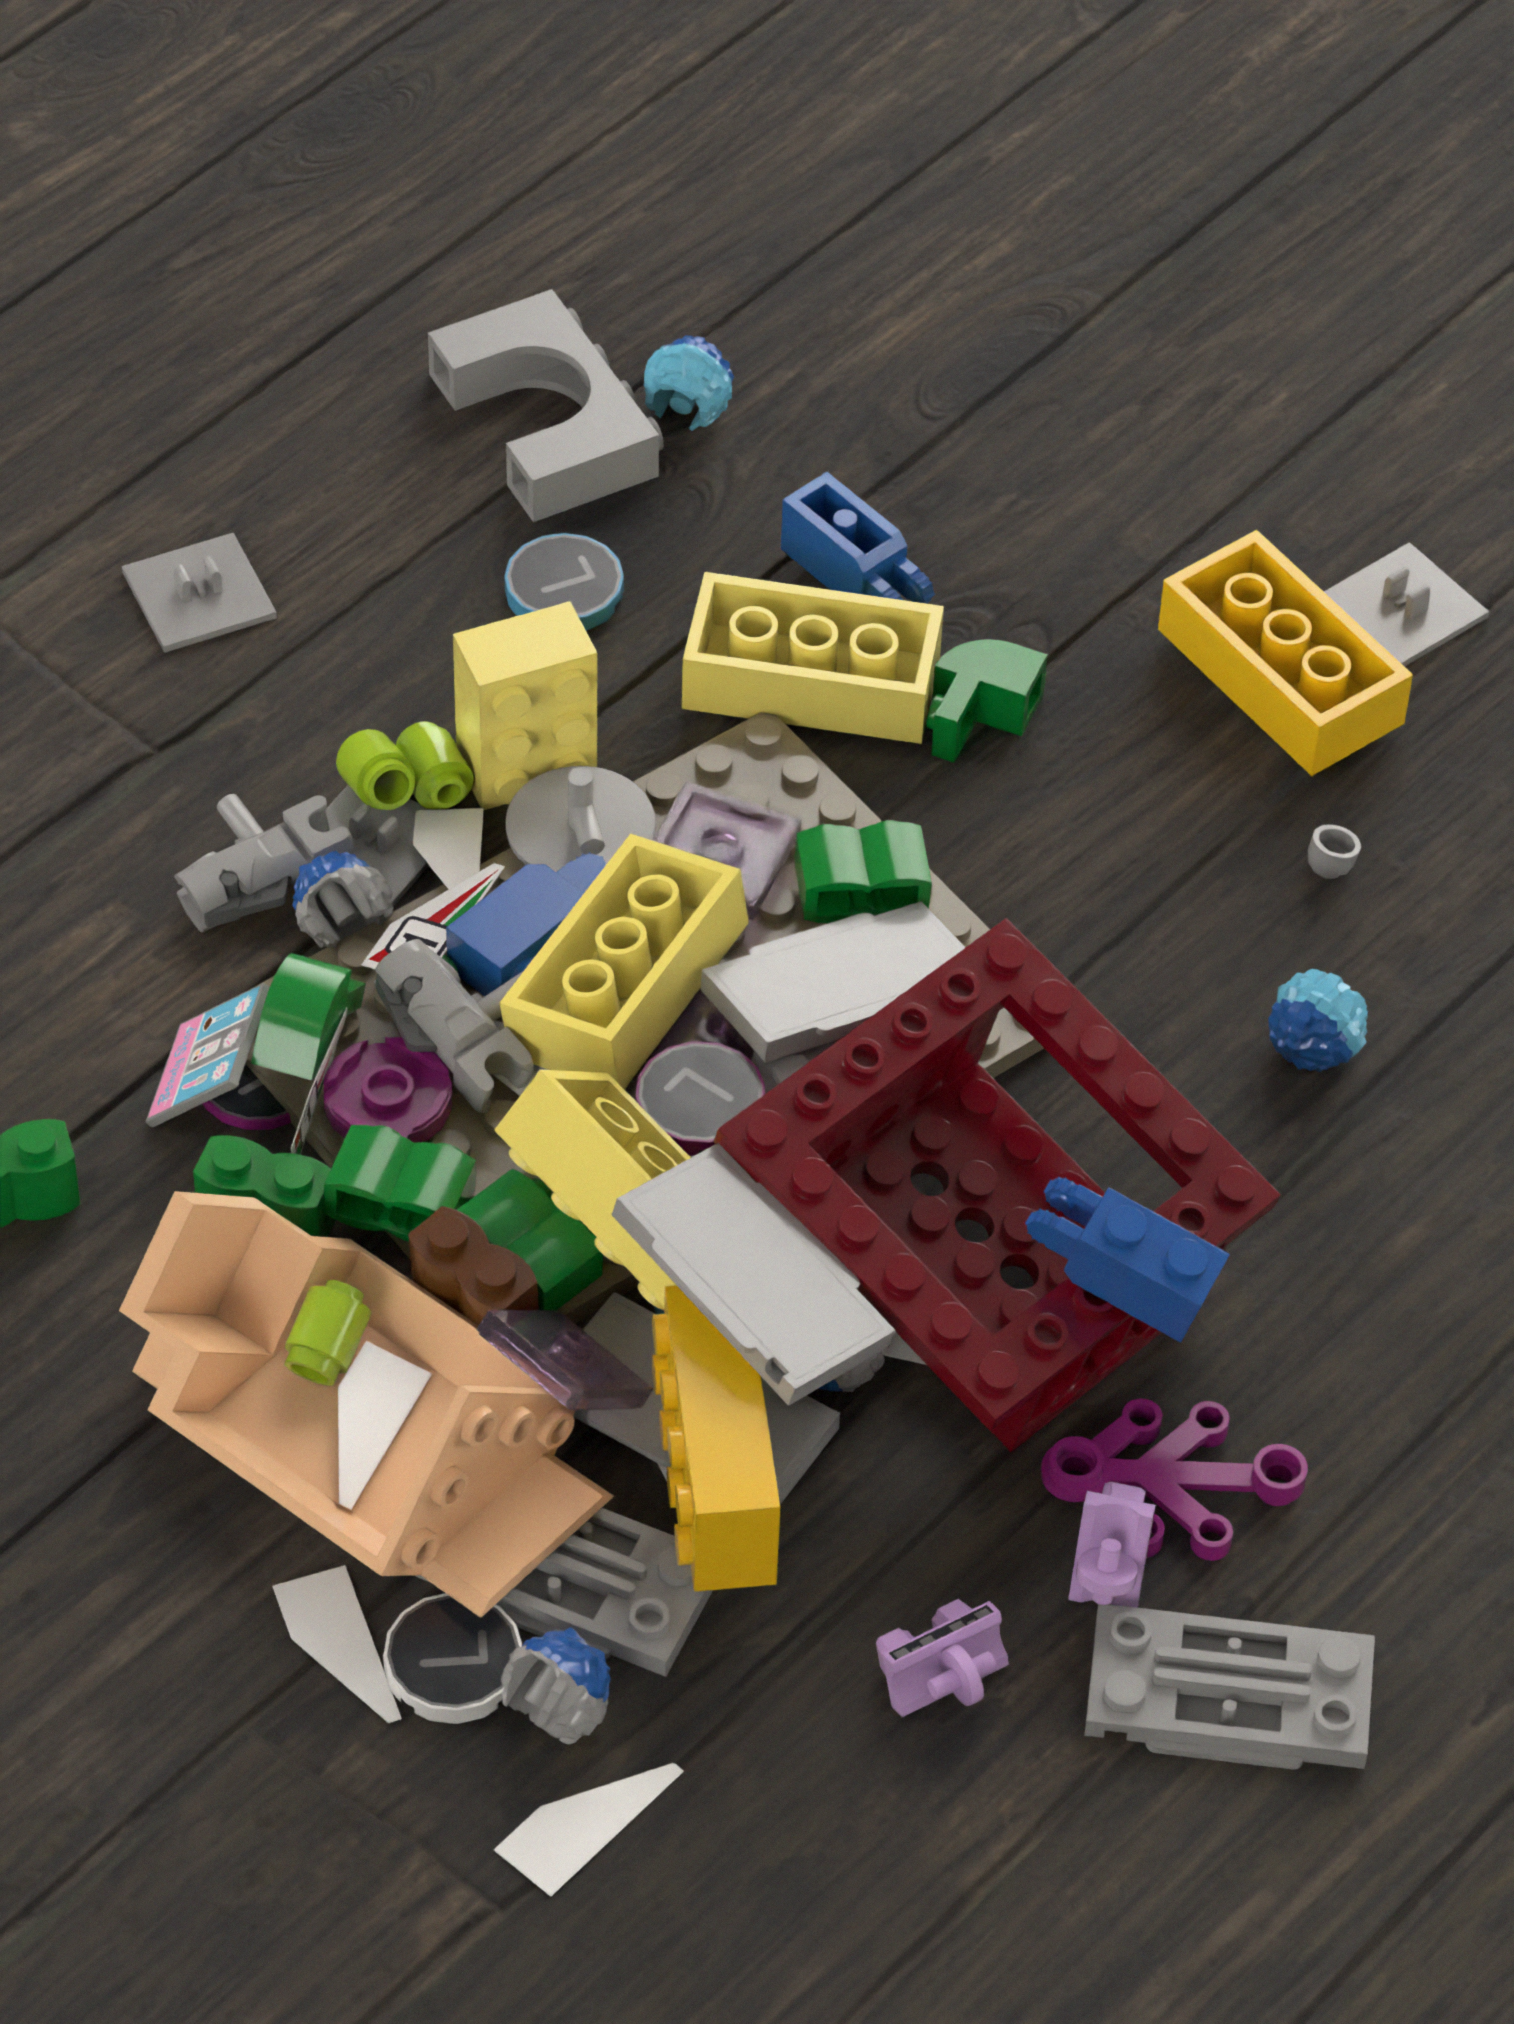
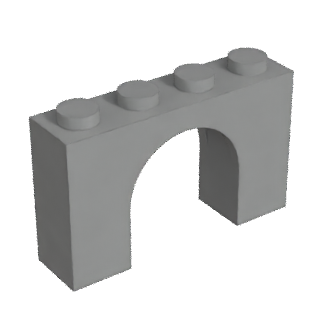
M552 289L428 333L429 375L455 411L500 394L523 388L553 390L570 397L582 407L580 412L563 423L506 443L507 486L533 522L658 477L659 451L663 449L664 441L657 422L652 417L646 418L636 404V399L630 385L625 380H618L609 367V362L603 348L599 344L593 345L583 332L581 321L575 310L572 308L566 309Z

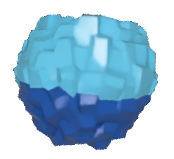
M684 336L673 341L671 344L663 345L647 361L644 371L645 405L648 409L654 410L655 414L661 418L669 402L672 409L680 414H689L696 403L699 410L689 429L693 431L698 426L706 427L720 416L722 411L727 409V401L732 399L731 383L734 375L730 369V362L724 360L721 351L714 344L706 342L703 337Z
M1310 969L1304 974L1296 973L1290 981L1278 987L1277 1001L1273 1004L1272 1012L1268 1017L1269 1037L1276 1052L1280 1053L1289 1063L1293 1062L1298 1070L1308 1069L1309 1071L1316 1070L1322 1072V1070L1338 1066L1339 1063H1347L1367 1043L1365 1035L1368 1032L1366 1029L1368 1011L1366 1010L1365 999L1357 991L1350 990V986L1343 983L1342 978L1335 974H1327L1317 969Z

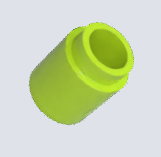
M432 722L415 723L407 727L400 734L396 746L413 765L415 771L413 794L419 804L426 809L439 810L448 809L460 803L469 794L474 778L470 767L451 734L446 729L438 727Z
M362 730L348 737L341 745L336 759L337 770L363 803L374 809L393 810L401 807L410 799L415 787L413 765L387 735L378 730Z
M328 1280L325 1287L311 1286L285 1343V1349L289 1354L284 1365L291 1372L306 1380L326 1386L334 1385L338 1375L348 1371L372 1314L371 1310L362 1303L364 1294L355 1287L337 1280Z

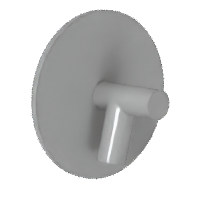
M570 766L545 772L527 782L515 794L506 813V835L515 855L525 865L546 864L555 872L571 860L575 861L576 856L580 857L582 853L588 854L590 852L591 854L603 856L607 864L630 833L652 841L655 836L654 809L646 794L628 778L616 772L598 767Z

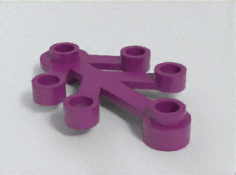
M1139 1398L1129 1401L1122 1410V1416L1092 1440L1079 1436H1071L1059 1440L1043 1457L1041 1478L1044 1486L1051 1494L1069 1502L1085 1501L1087 1491L1102 1494L1104 1485L1107 1482L1140 1487L1146 1491L1145 1495L1191 1533L1190 1546L1198 1557L1215 1561L1222 1559L1229 1553L1233 1537V1527L1227 1518L1220 1514L1210 1513L1183 1489L1256 1492L1265 1503L1272 1506H1284L1298 1499L1303 1493L1308 1465L1300 1451L1285 1444H1272L1264 1447L1255 1456L1253 1464L1182 1461L1200 1446L1211 1448L1225 1441L1228 1434L1230 1416L1224 1406L1213 1401H1203L1196 1404L1190 1411L1189 1419L1139 1459H1113L1130 1443L1147 1445L1154 1442L1160 1434L1162 1423L1160 1407L1151 1400ZM1141 1417L1149 1420L1151 1424L1139 1426L1131 1420ZM1211 1420L1219 1426L1208 1429L1202 1427L1198 1422ZM1074 1470L1079 1471L1084 1475L1075 1476L1070 1475L1066 1472ZM1279 1478L1287 1483H1276L1269 1479ZM1155 1513L1151 1533L1154 1536L1149 1541L1147 1558L1156 1555L1163 1545L1165 1526L1162 1519ZM1213 1532L1220 1535L1222 1539L1212 1542L1204 1539L1201 1534Z

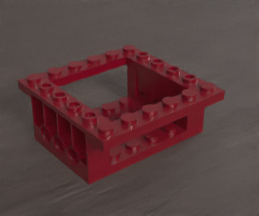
M1005 918L719 1127L714 1142L716 1144L719 1143L756 1183L764 1186L859 1279L858 1291L987 1429L1012 1452L1162 1332L1072 1283L1064 1271L1068 1259L1048 1249L1043 1243H1038L1037 1240L1032 1239L1030 1234H1027L1028 1230L1025 1223L1031 1212H1036L1040 1208L1055 1213L1056 1216L1063 1217L1085 1229V1226L1065 1216L1063 1212L1057 1211L1054 1207L1050 1206L1049 1202H1046L1044 1190L1050 1180H1054L1058 1176L1061 1178L1066 1177L1070 1181L1073 1180L1075 1184H1080L1102 1197L1105 1192L978 1063L997 1015L1002 1008H1005L1182 1188L1153 1212L1225 1251L1231 1241L1276 1206L1281 1194ZM922 1173L932 1175L940 1181L944 1192L936 1196L924 1195L913 1187L910 1178ZM961 1220L976 1221L986 1229L989 1238L983 1242L967 1241L959 1235L955 1223ZM1008 1266L1020 1267L1030 1274L1034 1285L1027 1289L1013 1288L1003 1280L1000 1270Z

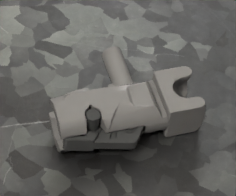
M229 794L217 804L218 812L238 838L235 840V845L218 853L212 851L174 875L177 882L183 886L182 889L177 891L178 898L186 914L200 932H205L217 925L240 920L241 916L284 905L287 901L289 886L295 884L298 878L299 867L311 863L318 856H325L335 850L339 854L344 852L354 854L352 836L347 827L341 826L329 831V823L325 811L327 807L325 797L320 795L314 796L283 811L284 822L266 831L262 830L236 794Z
M420 939L405 942L378 963L375 969L377 972L376 980L374 981L375 988L387 1012L390 1013L407 1049L412 1052H435L454 1074L453 1085L477 1112L487 1113L490 1110L491 1101L489 1097L494 1088V1081L490 1075H502L517 1088H523L529 1083L534 1071L533 1058L530 1052L508 1027L500 1030L494 1023L495 1020L502 1016L499 1002L523 972H520L482 998L479 993L470 996L459 983L460 977L458 972Z

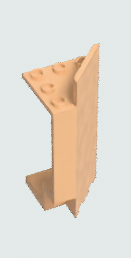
M174 1192L119 1309L121 1313L150 1332L132 1371L157 1389L148 1411L380 1576L421 1575L481 1618L614 1497L608 1491L555 1456L557 1448L567 1440L574 1426L573 1415L583 1397L582 1394L472 1322L351 1239L311 1236L256 1198ZM328 1280H337L361 1291L364 1294L362 1303L372 1312L350 1366L364 1343L368 1341L432 1373L352 1510L339 1504L338 1386L346 1373L339 1374L334 1385L326 1386L306 1380L291 1372L284 1365L289 1354L285 1349V1343L311 1286L325 1287Z

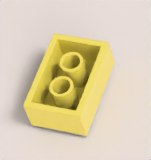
M570 601L453 634L456 745L473 773L474 780L471 790L480 808L487 810L504 804H510L515 794L527 782L545 772L570 766L597 767V651Z

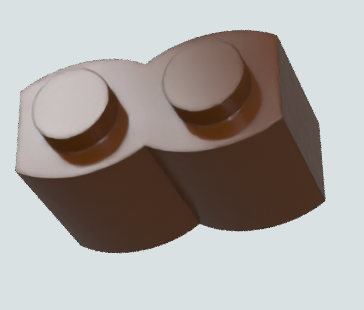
M442 1206L408 1234L413 1282L513 1349H516L540 1328L537 1280L532 1269L514 1252L501 1246L489 1244L482 1228L469 1216L458 1210Z

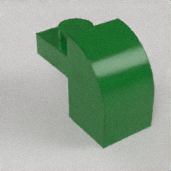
M992 639L966 642L946 652L934 667L932 703L926 720V727L933 730L932 756L954 763L976 722L1022 736L1044 696L1048 654L1011 642Z
M293 953L289 954L277 970L267 993L260 1016L251 1064L308 1080L315 1079L346 1007L348 1010L347 1016L361 1008L366 983L350 979L352 969Z

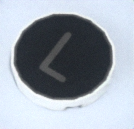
M444 1593L423 1598L401 1612L387 1632L383 1654L384 1670L390 1691L400 1702L402 1698L406 1704L414 1707L415 1714L429 1721L459 1724L484 1718L498 1709V1702L503 1700L502 1693L504 1690L501 1677L510 1659L509 1654L516 1648L521 1647L522 1642L517 1625L500 1606L495 1604L480 1618L451 1596Z

